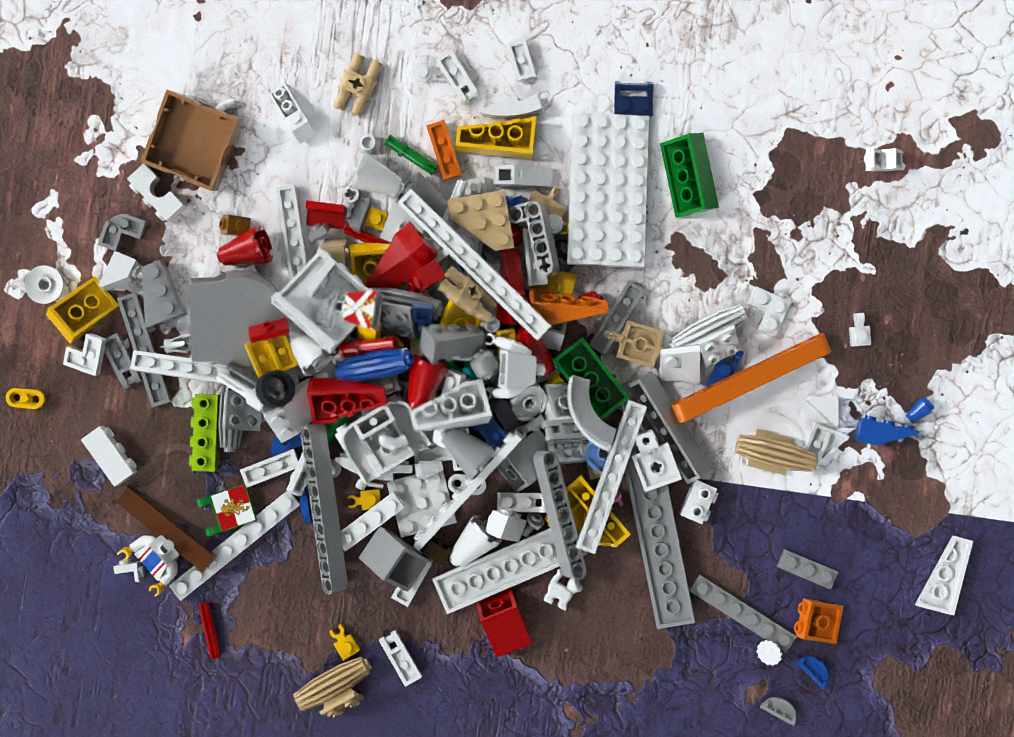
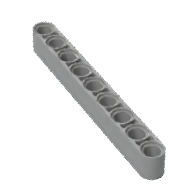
M322 423L302 426L300 434L322 587L324 592L330 595L346 590L348 581L327 432Z

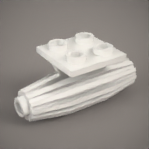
M741 305L727 308L691 324L671 339L672 343L669 345L670 348L699 345L704 363L708 367L741 350L736 331L748 323L749 320Z

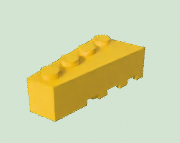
M536 116L521 120L519 118L505 122L497 121L490 124L482 123L457 127L456 152L532 160Z

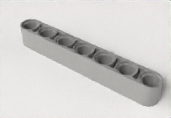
M540 450L534 454L533 462L561 571L566 578L581 580L586 575V566L582 550L576 547L579 538L559 459L553 451Z

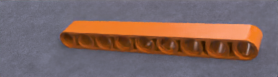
M824 333L815 335L674 402L671 406L679 423L689 421L829 354L832 350Z

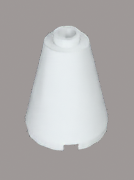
M362 152L350 179L349 187L395 196L397 193H401L404 183H402V178L368 153Z
M294 322L288 324L290 334H287L286 337L302 372L306 376H312V371L316 370L319 372L324 369L334 358L332 353L327 352Z
M474 515L471 517L453 546L449 556L450 562L454 566L463 567L502 542L497 537L485 532L488 521L482 522L479 520L481 516Z

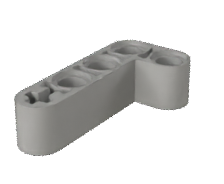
M529 201L510 207L508 210L510 222L528 225L538 272L546 276L556 275L559 272L560 265L546 205L536 201ZM536 206H538L539 211L536 215H534L533 210ZM518 211L521 212V217L519 218V220L516 219V214ZM539 225H542L543 230L539 234L537 229ZM543 244H546L547 249H546V251L543 253V252H542V245H543Z

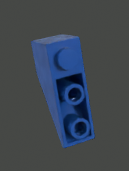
M865 415V418H858L853 440L879 445L918 435L919 431L914 430V426L902 424V427L895 426L894 421L884 420L883 423L877 422L876 417Z

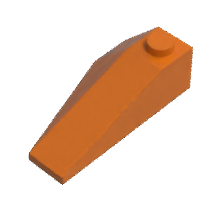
M529 287L528 303L550 325L608 313V304L605 300L582 296L579 299L568 292L560 295L554 293V289Z

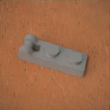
M116 333L106 338L104 351L122 387L127 389L131 387V384L141 382L143 379L140 373L130 369L132 358L120 334ZM130 371L131 376L126 378L124 373Z
M573 419L548 420L541 423L543 430L546 432V443L586 439ZM553 428H556L557 433H553Z

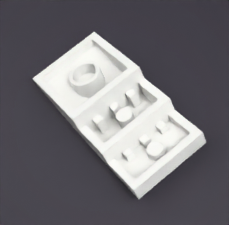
M569 383L545 384L543 386L544 393L547 395V405L544 410L545 421L573 419L568 403ZM553 428V433H557L556 428ZM587 438L554 441L547 443L548 451H553L557 454L560 464L581 463L586 461L583 442Z

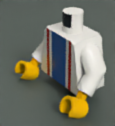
M144 535L131 543L129 548H122L117 555L124 552L126 557L122 561H126L134 551V555L156 580H160L159 583L149 588V592L156 588L157 594L155 596L163 593V586H167L178 572L176 561L179 553L174 549V543L171 540H166L164 536L160 535L155 538L154 536Z

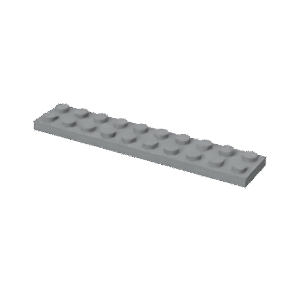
M645 437L643 438V441L649 442L650 439ZM635 440L625 471L657 629L695 623L669 487L667 484L647 492L644 491L632 459L633 454L640 452ZM654 462V466L651 469L659 472L662 465Z

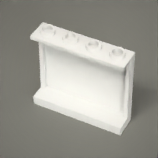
M319 247L317 254L279 293L276 292L271 297V303L331 354L357 326L343 321V313L335 312L336 301L345 302L348 292L374 290L371 288L367 289L359 277L356 275L352 276L344 264H338L329 251H323ZM332 259L335 262V268L328 276L330 277L329 282L325 287L321 286L314 297L310 298L306 295L307 287L326 261Z

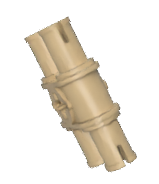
M354 53L349 67L344 69L345 73L340 85L337 87L339 92L333 107L343 111L349 95H355L356 100L351 114L361 118L367 102L371 101L375 85L378 84L376 79L382 63L372 60L366 75H360L359 71L365 57ZM360 81L362 86L355 88L353 84H358Z
M451 266L446 272L445 277L458 285V288L445 279L440 284L438 290L451 298L452 303L465 310L466 314L474 315L486 324L493 314L484 309L480 302L490 310H493L497 306L498 301L486 292L482 286L472 280L471 276H465Z

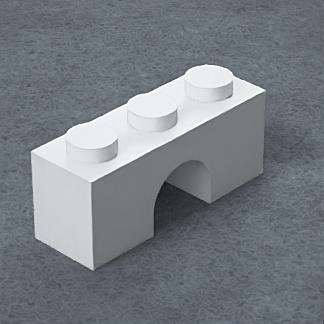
M143 163L127 178L131 183L129 185L135 193L138 194L140 192L144 196L142 199L144 203L149 207L153 206L157 210L155 214L162 221L166 220L171 223L187 208L177 195L171 191L163 197L155 195L154 188L161 179L148 165Z

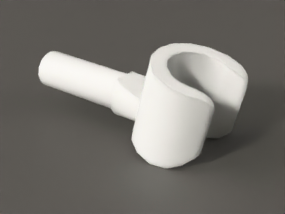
M361 478L357 480L355 485L356 488L363 491L366 486L383 489V484L371 481L364 485Z

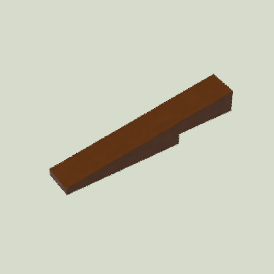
M127 487L116 501V503L157 536L162 535L166 540H171L174 543V549L202 573L207 571L217 557L215 553L188 534L189 532L130 487Z

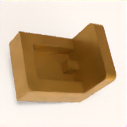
M230 214L223 215L219 222L221 234L242 235L250 230L251 218Z

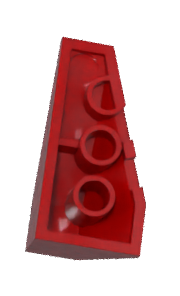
M316 378L309 380L306 391L313 424L333 423L338 421L339 418L354 416V413L369 411L387 405L385 387L380 385L333 378Z

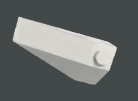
M478 379L459 384L451 391H447L433 401H429L410 412L414 431H427L489 423L492 413L483 380Z

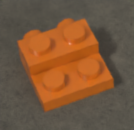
M803 598V602L798 606L799 621L794 625L796 636L805 640L836 644L844 606Z

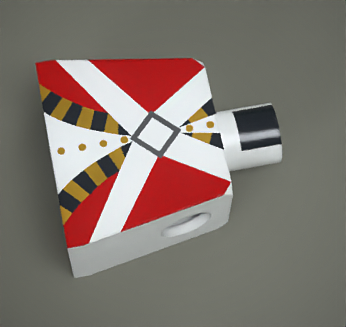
M378 291L348 292L345 302L336 301L335 312L343 313V321L378 331L384 294Z

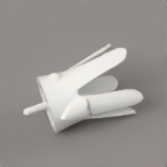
M492 315L489 322L486 324L481 323L479 328L494 333L499 329L500 323Z
M185 334L173 339H164V346L160 347L164 348L167 354L172 352L188 353L187 351L191 350L190 347H181L185 345V341L189 340L188 336L183 337Z

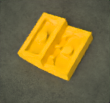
M286 335L256 343H251L250 341L244 344L258 378L272 370L286 371L298 365Z

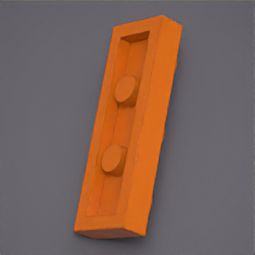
M445 120L426 125L443 180L446 181L461 176L462 173Z

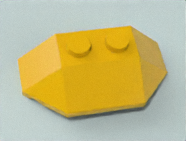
M580 475L566 487L576 530L581 533L595 491ZM611 510L598 545L617 547L631 534Z

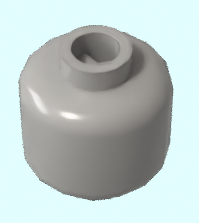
M480 349L472 354L473 358L470 361V366L478 378L486 380L497 373L499 364L491 351Z

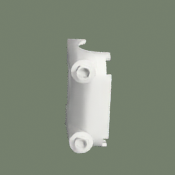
M394 394L387 399V405L378 407L349 426L344 424L336 429L338 433L335 436L364 485L432 445L423 431H414L410 415L412 408L408 406L402 395L397 396V394ZM382 432H386L388 436L393 438L405 435L408 443L390 450L381 446L378 436Z

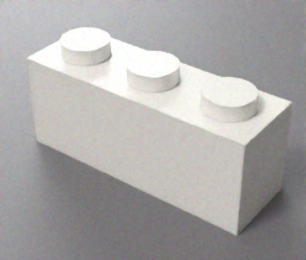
M99 426L82 438L81 441L113 486H119L138 472L135 469L137 466L131 458H127L122 444L115 441L112 430L109 427Z

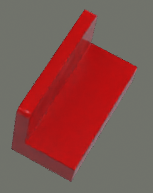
M306 200V225L313 226L319 222L322 225L327 222L330 228L344 229L345 205Z

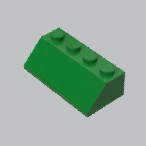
M689 133L660 143L675 217L679 218L719 208L704 133Z
M583 337L552 360L568 382L571 375L591 380L589 386L590 402L593 410L601 420L630 399Z

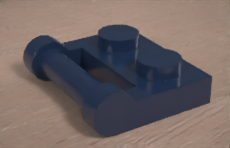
M615 81L614 114L652 117L653 82L621 83V81ZM620 91H647V96H620Z

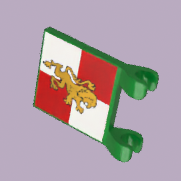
M245 484L196 500L198 507L212 504L218 525L205 529L207 536H214L257 520Z

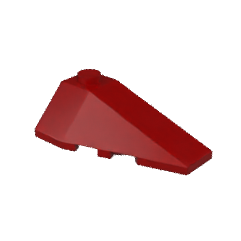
M409 221L395 233L392 242L383 253V257L374 268L365 286L367 288H395L407 280L416 270L437 257L436 248Z
M519 249L501 250L500 276L527 301ZM498 302L496 318L499 320V323L523 327Z

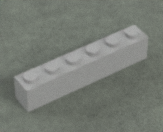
M652 370L627 385L636 402L647 407L644 415L655 433L658 434L662 444L669 443L679 472L687 484L700 479L713 469L685 423L678 422L671 406L672 402Z

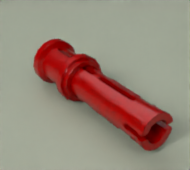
M395 336L363 340L361 338H356L354 341L343 340L339 344V353L342 357H347L352 354L358 356L370 351L397 349L398 340Z

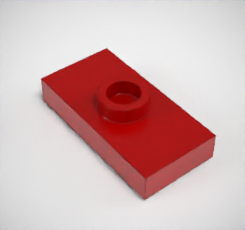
M287 318L266 321L262 324L248 327L251 343L290 334Z

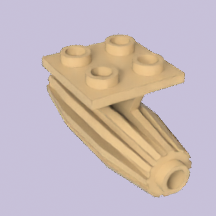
M760 429L756 430L755 435L739 434L737 437L734 452L749 459L747 466L785 475L786 470L811 472L812 469H816L818 464V458L815 457V453L793 444L795 438Z
M359 657L339 664L312 679L294 693L295 702L300 710L304 711L324 704V709L319 711L320 714L335 718L344 713L343 709L359 705L360 700L364 697L352 688L370 674L372 666L369 660Z

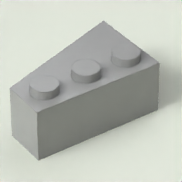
M437 324L422 326L419 348L432 364H437L439 359L452 361V358L455 356H460L461 359L473 357V353L482 349L484 333L474 324H467L466 326H458L456 324H449L448 326Z

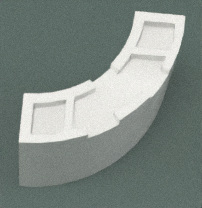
M571 375L568 385V403L575 424L589 441L604 450L611 451L617 428L603 422L593 410L589 397L591 380Z

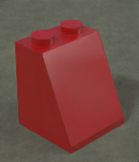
M511 587L476 602L480 622L496 658L532 644L529 631Z

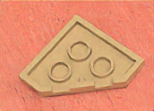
M505 190L447 200L450 219L494 251L514 248Z

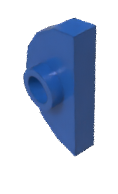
M299 433L283 443L276 436L270 449L272 457L301 446V434Z
M308 485L300 497L301 513L306 524L313 523Z
M804 656L796 660L795 662L824 690L828 684V669L825 664L812 656Z

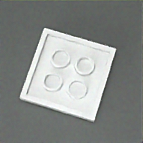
M443 471L423 480L422 478L417 479L416 474L386 482L389 494L395 491L406 505V507L395 514L401 538L417 534L420 530L424 531L428 527L426 524L432 516L437 517L440 514L439 509L445 502L448 504L451 502ZM455 513L443 526L457 523Z

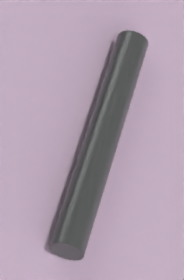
M232 362L228 364L226 369L256 386L258 378ZM266 384L267 394L277 399L280 392Z

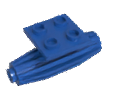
M399 347L397 349L363 353L358 356L354 355L336 363L335 375L339 380L366 381L402 374L411 368L414 363V356L408 349H399Z

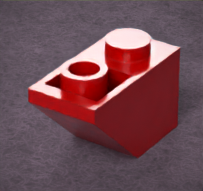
M434 260L416 270L406 281L411 292L422 294L443 280L445 274L438 262Z

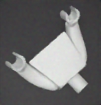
M487 334L492 336L493 340L491 343L485 342V344L496 345L504 349L500 350L498 387L501 388L486 387L485 391L490 393V396H487L488 400L492 397L512 398L527 391L530 385L535 384L536 375H544V364H536L537 358L532 356L530 349L516 341L497 337L495 334Z

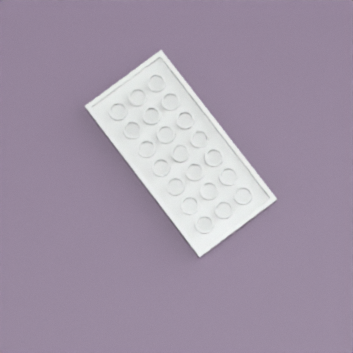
M573 112L567 265L644 268L649 116Z

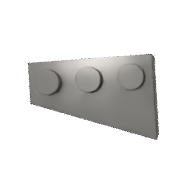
M158 260L143 266L142 282L145 328L152 329L186 315L166 263Z

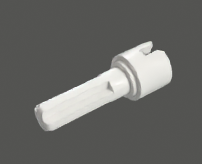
M224 371L219 373L217 376L218 381L246 398V404L259 412L264 405L257 398L256 388L252 389Z

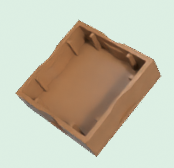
M166 89L157 114L155 128L149 136L140 162L163 172L176 174L184 180L209 191H217L244 119L174 90Z

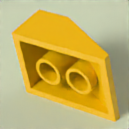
M95 276L50 306L47 310V317L70 344L90 331L119 307V304L110 293L98 286L100 281Z

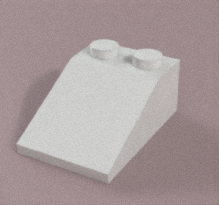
M311 377L295 385V395L287 405L275 409L266 406L261 408L265 420L281 443L298 435L302 426L308 425L312 421L306 394L309 380L312 379ZM285 391L284 393H280L277 399H275L274 397H272L271 399L276 401L281 400L285 396Z

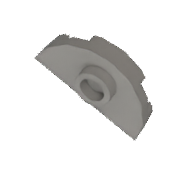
M364 197L362 200L351 203L348 208L347 220L349 226L359 234L362 231L372 204V198Z
M771 697L760 705L761 709L795 727L797 720L796 711L793 705L786 699Z

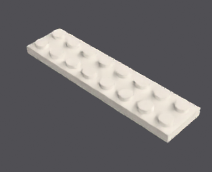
M551 528L473 560L463 567L459 566L432 578L446 613L454 612L559 567L560 563ZM582 550L583 556L587 555L588 551Z

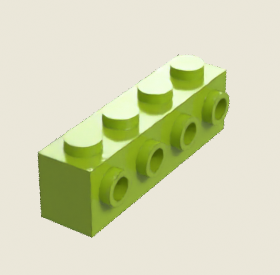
M195 394V397L192 398L191 405L192 409H194V417H191L193 436L190 437V447H193L192 455L189 457V466H192V471H219L220 442L218 415L220 394Z

